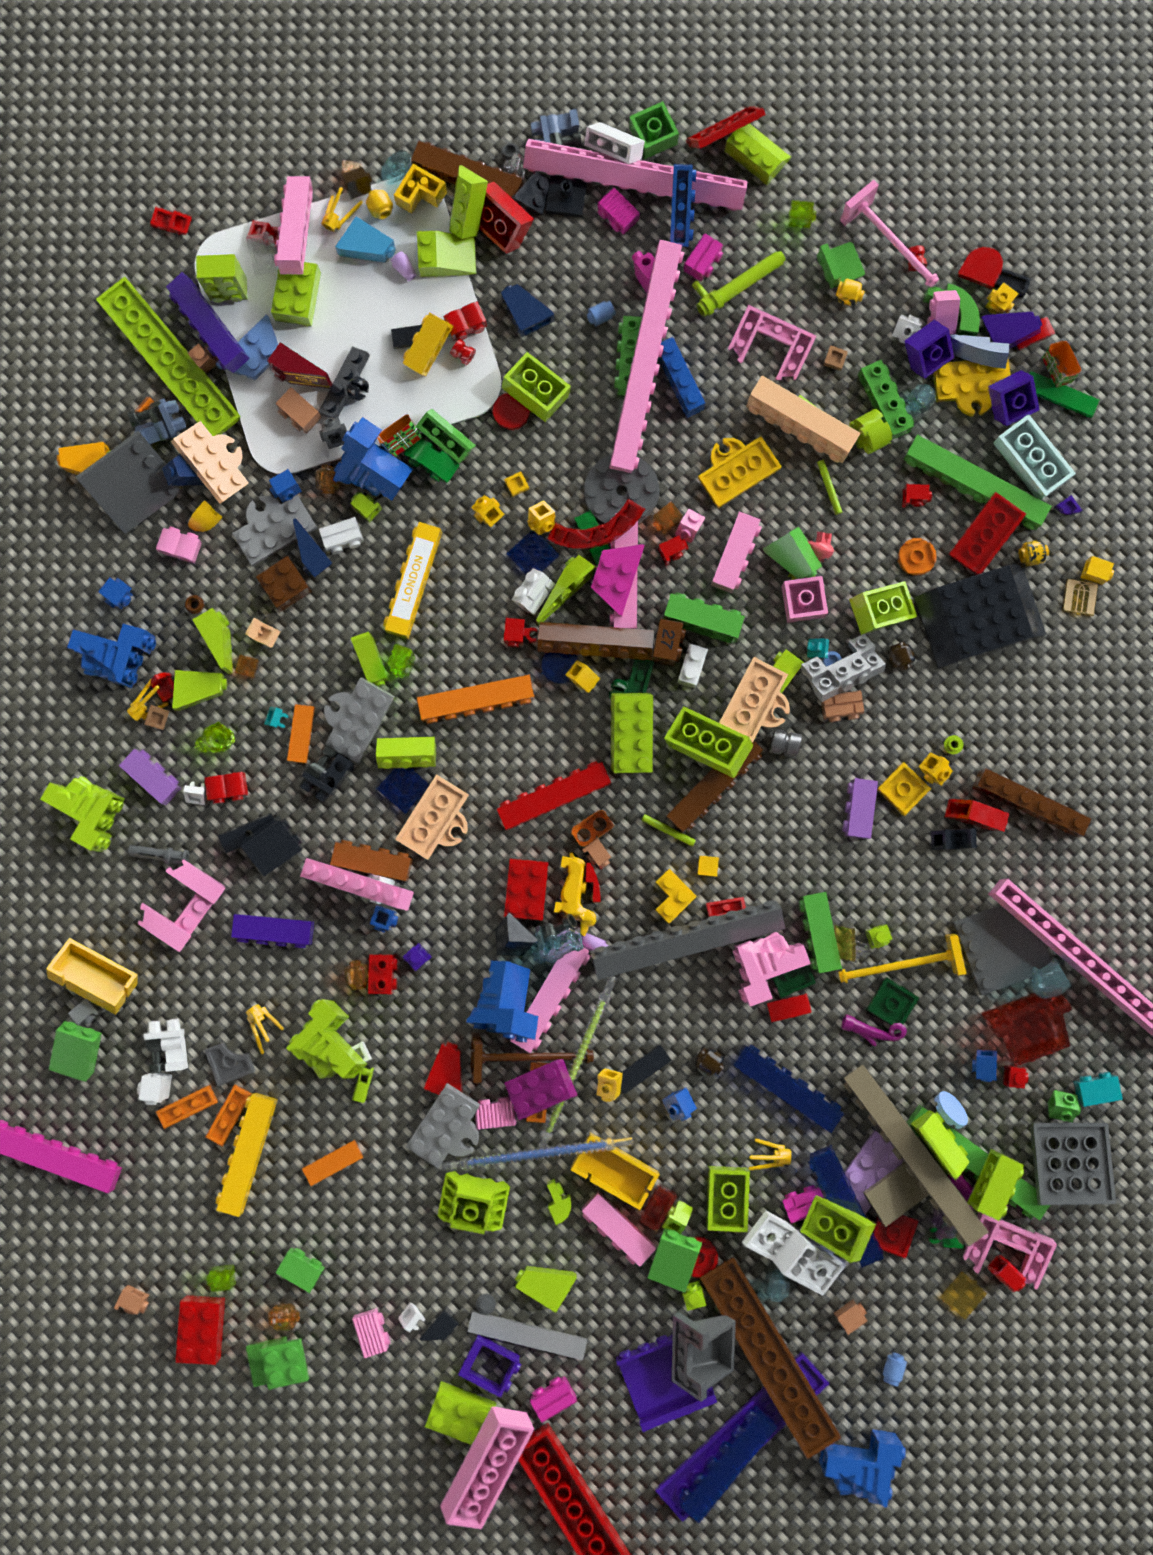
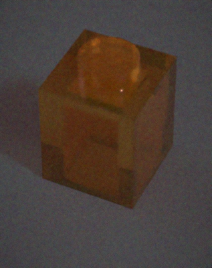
M669 502L653 515V526L657 531H662L666 534L682 521L683 515L672 502Z

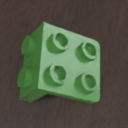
M852 242L832 249L829 248L828 243L820 246L817 260L823 268L824 277L831 289L839 286L840 281L843 282L847 278L856 280L864 276V268Z

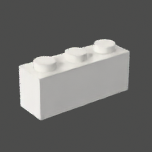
M599 122L587 126L584 145L630 164L642 159L645 141Z

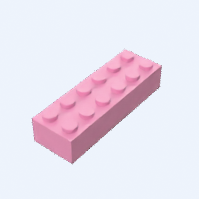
M491 1407L440 1506L446 1524L477 1529L483 1528L534 1431L526 1412Z

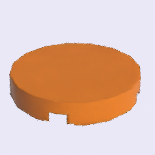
M912 538L906 541L898 553V563L901 569L913 576H922L928 573L933 568L937 559L936 550L933 545L922 538Z

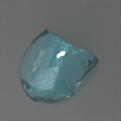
M1057 957L1052 959L1042 969L1033 966L1031 982L1033 992L1037 996L1044 999L1055 997L1071 987L1070 982L1059 966Z

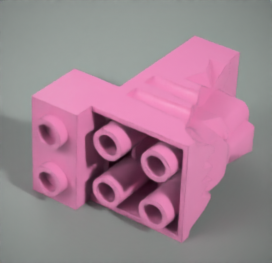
M773 932L765 938H759L754 942L749 940L734 945L735 950L732 951L736 962L741 964L742 968L739 969V972L745 983L740 984L741 989L738 991L741 1000L750 1007L773 999L766 981L767 979L810 964L803 944L788 945L784 937L777 932Z

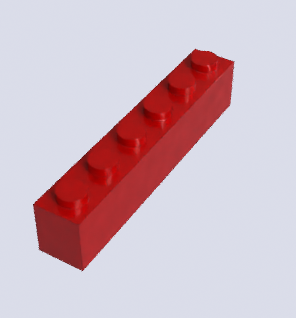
M594 761L588 764L585 770L580 771V769H576L570 772V776L567 778L558 777L552 780L553 784L549 786L542 784L534 788L535 792L531 794L524 792L516 796L517 800L510 802V800H506L500 803L497 811L506 831L611 785L612 782L603 762L598 763Z

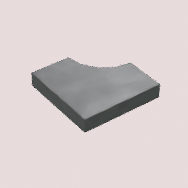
M224 1042L204 1050L217 1086L255 1072L249 1053H234L227 1048Z

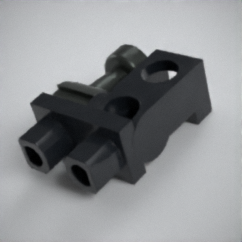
M324 744L321 749L323 754L316 763L310 764L306 771H304L302 774L304 778L300 785V788L310 793L314 785L318 786L320 789L314 797L322 802H325L330 795L334 796L345 777L356 765L338 754L330 767L326 768L325 765L329 757L334 758L337 752Z

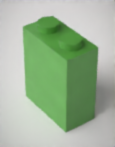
M64 1021L56 1030L49 1070L86 1082L95 1070L102 1033L92 1028H85L73 1022Z
M664 1229L648 1279L685 1293L702 1243L695 1238L678 1234L674 1230Z

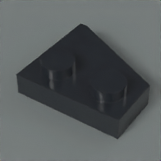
M535 171L511 198L537 216L542 215L550 179Z

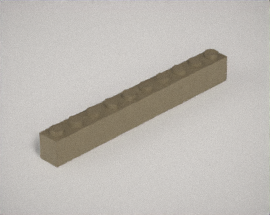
M861 1065L843 1079L845 1081L843 1084L849 1094L853 1092L857 1098L855 1100L856 1104L861 1110L865 1109L868 1112L869 1116L867 1118L874 1127L877 1125L882 1131L879 1133L886 1143L890 1142L894 1147L892 1152L897 1159L900 1160L902 1158L906 1163L904 1168L911 1177L915 1175L918 1179V1187L923 1193L927 1192L932 1198L929 1201L935 1210L940 1209L944 1214L942 1219L949 1228L953 1226L957 1232L955 1237L962 1245L966 1244L970 1247L986 1235L988 1230L865 1066Z

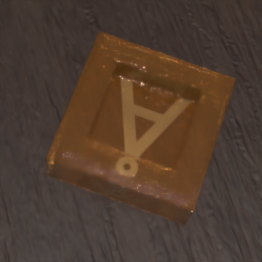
M240 655L235 673L255 678L259 659Z

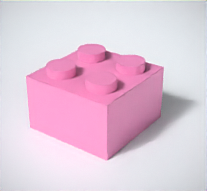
M822 576L784 581L781 587L787 623L826 617L828 609Z

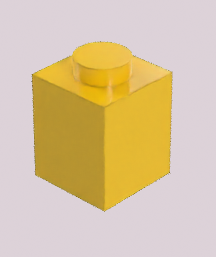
M1091 556L1086 560L1080 578L1103 585L1112 579L1114 563Z
M578 660L565 674L578 688L587 693L596 686L600 679L587 665Z

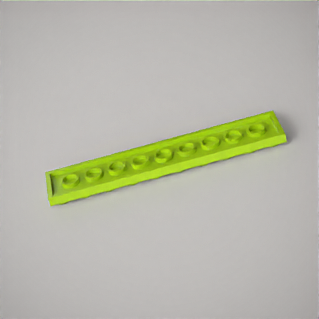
M125 276L96 298L102 308L196 422L201 421L212 436L223 434L240 420L241 416L206 373L188 355L187 350Z

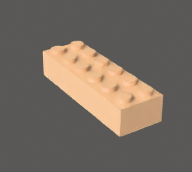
M761 376L746 406L751 413L761 415L768 423L778 425L783 432L795 435L800 442L812 445L817 452H824L829 455L831 460L837 463L841 462L843 464L861 434L764 376Z

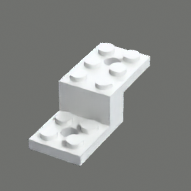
M765 1211L744 1238L743 1244L772 1260L784 1276L823 1296L845 1268L846 1263L818 1247L811 1238L800 1232L801 1229Z

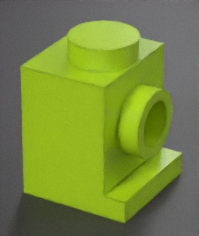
M357 492L351 499L352 502L350 504L353 509L369 523L382 510L378 502L375 503V500L368 494L364 496L361 492Z
M882 924L865 931L871 949L886 946L890 943L889 940H892L887 924Z
M682 1201L676 1202L675 1207H670L666 1216L667 1219L662 1227L681 1234L688 1224L693 1208Z
M700 1281L688 1283L686 1292H682L687 1311L706 1306Z

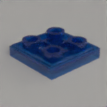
M531 530L506 553L525 575L533 568L543 572L559 558V554L534 530Z
M394 768L377 790L404 814H407L426 792L430 784L411 768Z

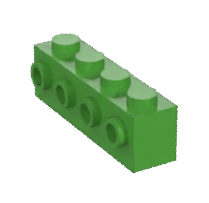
M623 316V323L619 322L618 334H622V341L618 340L617 352H621L620 359H616V370H619V377H615L614 388H618V395H625L642 317Z
M879 360L861 368L858 377L873 408L882 413L883 417L881 419L884 423L888 422L892 432V440L909 433L914 427V420L905 409L904 399L900 398L897 393V385L891 380L887 365L883 364L882 360Z
M826 892L801 896L799 908L800 912H804L805 920L802 922L804 931H808L809 939H806L808 950H812L813 958L810 959L812 969H816V973L842 969Z

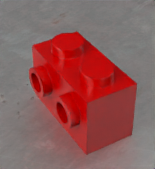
M369 955L368 994H393L394 990H397V978H394V970L398 969V959H395V955Z

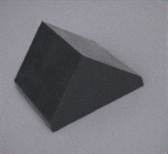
M510 913L495 929L497 955L523 956L537 941Z

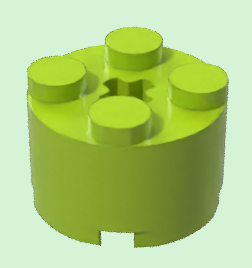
M877 409L869 411L849 424L851 428L861 433L855 445L858 449L863 448L868 455L890 444L893 438L888 422L884 423L882 421L883 415Z

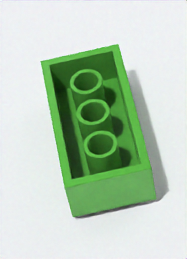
M675 593V595H670L663 619L683 623L682 629L735 645L745 616L741 615V612L737 610H723V607L720 605L712 604L710 606L704 604V601L694 598L691 600L687 599L684 594Z

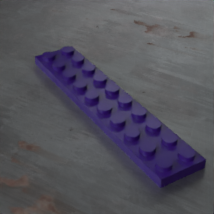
M802 1351L795 1357L814 1392L818 1395L830 1383ZM765 1387L759 1390L655 1488L658 1495L682 1522L786 1425Z

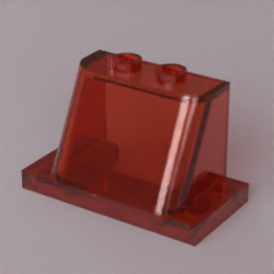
M1054 986L981 1013L983 1020L996 1036L1003 1038L1011 1061L1016 1067L1071 1046L1063 1014L1072 1011V1007Z

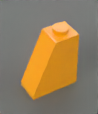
M104 442L58 448L57 462L66 472L79 475L106 455L109 447Z

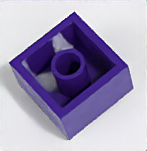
M935 319L904 341L911 370L924 379L954 358L949 329Z
M1022 370L988 386L994 418L1005 426H1009L1023 419L1028 414L1031 415L1040 410L1034 378Z

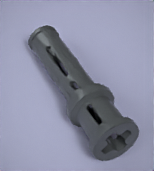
M133 844L128 848L129 857L164 861L166 865L172 863L183 866V859L187 862L189 861L188 850L177 851L170 847L163 850Z

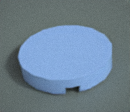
M943 1091L935 1096L934 1102L938 1104L936 1106L937 1112L947 1124L955 1125L956 1129H960L967 1124L968 1118L965 1109L953 1095Z

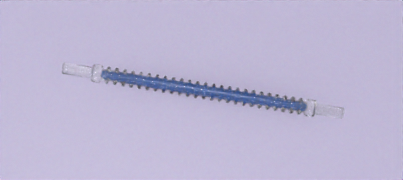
M633 1137L615 1140L613 1138H606L605 1141L603 1139L600 1142L595 1140L594 1143L592 1141H589V1143L584 1141V1144L579 1142L578 1145L573 1143L572 1146L568 1143L567 1146L562 1144V1147L559 1145L556 1148L554 1146H551V1148L546 1146L545 1149L543 1147L540 1150L535 1148L534 1151L532 1149H529V1151L524 1149L523 1152L521 1150L518 1153L513 1151L512 1154L511 1152L507 1154L503 1152L502 1155L497 1153L496 1156L495 1154L491 1156L487 1154L486 1157L481 1155L480 1158L476 1156L475 1159L473 1157H470V1159L465 1157L459 1161L442 1163V1170L459 1168L468 1170L470 1167L474 1169L475 1166L479 1168L480 1165L482 1167H485V1165L490 1167L491 1164L495 1166L496 1163L498 1165H501V1163L506 1165L507 1162L511 1164L512 1161L514 1163H517L518 1160L519 1162H523V1160L527 1162L528 1159L533 1161L534 1158L539 1160L540 1157L543 1160L545 1157L549 1159L550 1156L555 1158L556 1155L558 1157H561V1155L565 1157L566 1154L571 1156L572 1153L577 1155L578 1152L580 1154L583 1152L587 1154L588 1151L593 1153L594 1150L599 1152L600 1149L603 1152L605 1149L611 1151L616 1147L634 1145Z

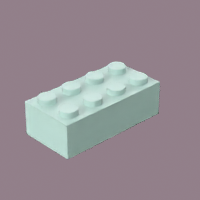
M1029 414L998 436L993 442L1031 493L1040 500H1043L1076 474Z

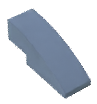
M951 336L954 355L980 365L1006 369L1009 344L990 342V337Z

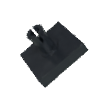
M550 176L546 214L583 218L587 182L578 178L567 179L564 176Z

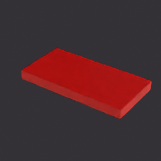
M748 106L686 138L687 145L701 149L765 116L764 108Z
M994 492L948 555L974 574H982L1026 516V513L997 492Z

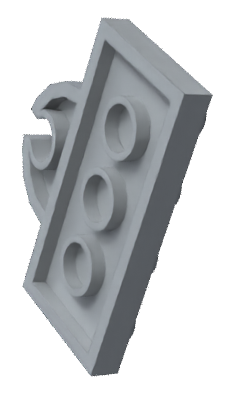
M298 495L283 504H280L277 499L271 496H259L260 501L266 504L265 510L261 512L256 510V504L253 500L250 502L246 512L249 524L232 534L252 566L257 565L297 541L293 524L294 518L299 521L308 534L318 529Z
M364 678L359 679L352 694L349 692H339L330 696L328 699L338 702L340 709L336 712L330 705L324 706L325 718L334 728L325 745L356 763H360L395 696Z
M447 1083L407 1143L406 1148L437 1168L442 1164L448 1153L454 1156L470 1154L474 1148L465 1145L462 1139L469 1138L474 1145L478 1144L479 1131L471 1119L480 1104Z

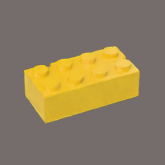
M71 938L67 940L46 968L48 979L61 986L66 984V989L114 1015L117 1014L125 1003L126 997L130 996L138 984L137 974Z
M590 1132L583 1145L607 1144V1146L579 1151L571 1165V1171L587 1179L588 1173H590V1182L640 1210L649 1195L648 1190L651 1191L658 1179L659 1172Z

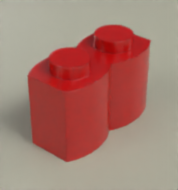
M478 301L467 304L461 309L451 311L443 316L446 322L453 325L450 332L453 341L465 340L469 334H479L487 327L486 319Z
M244 772L204 778L207 801H213V804L225 803V799L232 798V801L244 800V796H248L246 774Z
M997 1255L988 1265V1270L1010 1291L1018 1292L1025 1286V1276L1002 1255Z

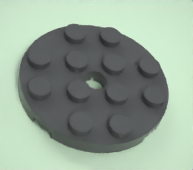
M609 455L598 461L587 475L584 485L586 505L599 522L605 524L630 499L645 508V511L638 520L639 525L651 516L659 498L657 476L650 465L641 458H639L637 469H634L632 473L610 469L612 455ZM619 486L627 489L625 495L617 494L616 490Z

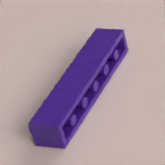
M181 272L166 286L170 292L168 295L175 304H179L178 310L190 319L188 323L194 330H198V337L205 344L209 345L207 349L214 357H218L219 360L217 362L224 370L228 369L234 373L250 359L188 276Z

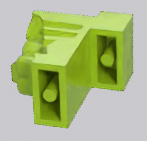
M83 776L74 778L66 787L50 782L40 798L45 803L79 821L80 823L70 839L90 851L103 852V850L109 847L112 835L108 834L106 830L112 827L114 823L113 818L116 813L122 810L125 799L109 790L92 784Z
M317 1000L311 1006L312 1010L308 1013L313 1020L307 1021L302 1027V1032L290 1039V1044L286 1049L299 1060H304L309 1067H312L320 1079L331 1078L337 1073L342 1078H355L367 1063L336 1032L349 1016L334 1001Z

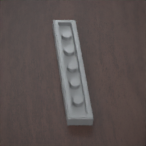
M474 1310L472 1311L467 1331L583 1360L587 1344L586 1338L490 1314H482Z

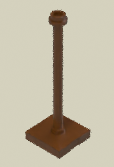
M471 1033L470 1071L473 1083H481L482 1064L485 1061H555L559 1059L569 1061L575 1060L578 1053H485V1051H482L483 1044L480 1034ZM585 1050L581 1060H585L586 1064L594 1061L593 1050Z

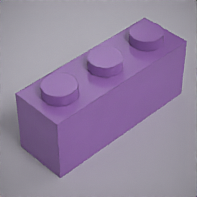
M134 749L119 766L159 803L167 805L182 789L178 785L179 781L171 774L169 776L163 772L165 768L158 762L154 764L150 760L151 756L145 750Z
M854 778L848 783L847 794H850L849 801H846L845 804L847 820H844L842 827L846 837L871 839L878 781Z

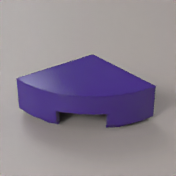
M1072 495L1054 507L1065 515H1075L1082 511Z

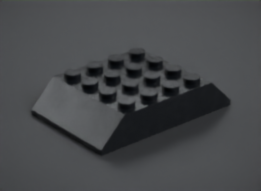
M1022 564L1007 565L937 587L914 597L938 669L1047 635Z

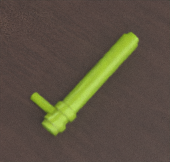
M775 251L717 291L713 290L709 294L698 281H695L692 287L701 296L699 303L696 304L699 313L703 317L710 316L714 313V310L722 308L726 302L783 265L786 260L784 254L781 251Z

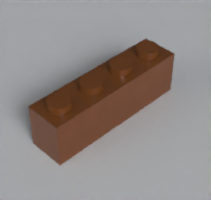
M341 840V843L335 842L330 865L408 882L413 859L408 858L409 854L397 852V855L389 854L390 850L383 848L374 851L371 850L369 845L360 844L359 847L352 846L353 842Z

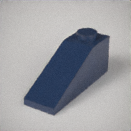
M294 518L293 524L302 563L305 565L302 569L309 577L313 575L315 578L328 568L332 562L299 521Z

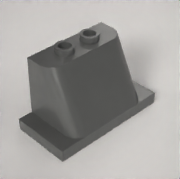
M680 1312L673 1315L672 1382L700 1402L706 1399L708 1388L734 1371L735 1321L726 1315L692 1321Z

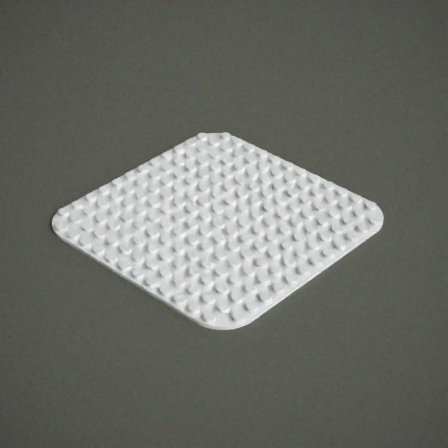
M406 175L371 185L372 190L386 191L393 203L391 215L383 220L374 218L366 206V199L369 193L351 199L347 192L340 195L334 213L339 216V221L359 201H363V204L342 224L340 230L335 228L334 232L321 225L330 198L311 203L304 262L318 264L321 271L312 326L274 320L271 308L279 269L278 266H275L274 255L278 252L275 247L260 244L247 238L252 221L211 235L203 242L196 255L235 254L247 277L248 299L240 302L223 300L221 303L210 301L199 283L202 295L237 342L267 314L271 320L278 344L280 342L327 372L332 384L352 346L367 351L370 354L360 374V377L369 383L368 393L360 391V394L366 395V398L360 401L352 398L348 399L339 415L340 423H345L347 431H349L355 421L358 423L362 417L382 429V431L406 414H409L417 425L424 414L430 409L435 410L453 425L486 413L492 408L501 391V375L486 328L479 334H469L463 340L466 346L476 349L474 358L467 366L462 364L459 358H454L450 355V351L456 341H453L449 334L427 376H423L403 364L404 353L411 347L394 349L391 329L421 325L423 318L429 312L444 320L443 316L477 301L469 275L420 277L417 231L451 233L449 231L450 215L444 198L438 208L421 199L412 214L397 206L394 193ZM280 213L255 220L268 222L274 227L281 226ZM358 217L392 238L396 249L393 256L401 251L407 254L417 275L408 282L392 266L390 261L392 258H388L386 263L341 257L338 255L335 246L354 218ZM270 366L256 380L225 370L237 411L241 416L240 421L249 450L261 467L275 474H280L289 469L291 474L342 459L341 457L345 452L341 449L343 445L328 449L326 441L322 442L320 437L321 423L328 419V417L321 415L322 418L306 434L302 430L300 432L296 430L289 418L284 419L277 412L279 409L275 404L292 387L319 411L330 389L293 385L285 380L281 382L274 377ZM377 438V440L375 441V444L378 445L379 447H382V445L379 443V440H378V438Z

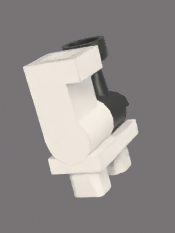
M179 1019L166 1020L167 1030L161 1031L160 1021L148 1022V1033L144 1034V1040H146V1049L151 1052L153 1064L149 1065L150 1073L165 1070L166 1072L188 1068L184 1029H180ZM161 1052H166V1064L161 1063Z

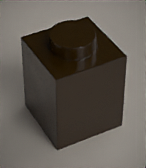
M362 166L342 173L346 190L351 199L372 191L370 185L373 183L369 172L366 173Z

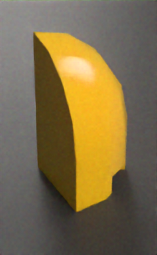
M204 500L189 519L188 527L198 532L208 531L223 517Z

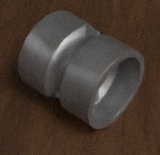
M775 728L769 752L774 754L784 752L785 756L796 758L802 734L791 732L787 735L784 730Z

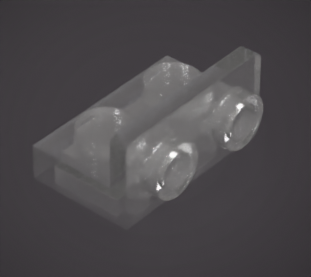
M269 232L246 236L254 274L260 275L278 271V266H275L272 248L275 247L273 235L270 236Z

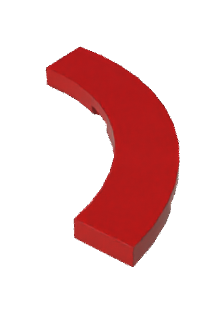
M628 499L620 511L607 523L584 530L567 528L555 523L547 540L573 549L600 547L620 538L631 529L642 516L645 508Z

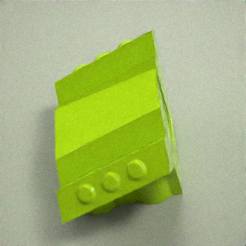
M455 1171L446 1173L437 1216L442 1221L450 1223V1228L484 1234L486 1230L492 1232L500 1230L503 1225L510 1186L504 1181L496 1183L491 1178L473 1177L468 1173L459 1175Z

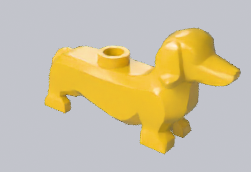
M570 852V857L562 856L561 867H568V876L561 890L562 902H555L554 912L573 915L575 920L580 921L581 935L586 936L589 927L594 926L596 923V915L593 911L585 909L581 904L582 893L585 894L587 890V882H584L585 862L583 859L575 857L573 852Z

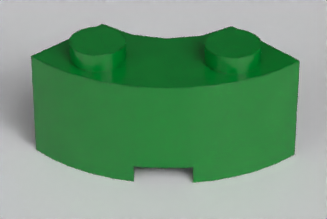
M422 438L407 448L404 453L409 459L408 463L415 468L420 467L424 469L438 483L440 481L448 483L460 466L459 463L444 451H438L430 442Z

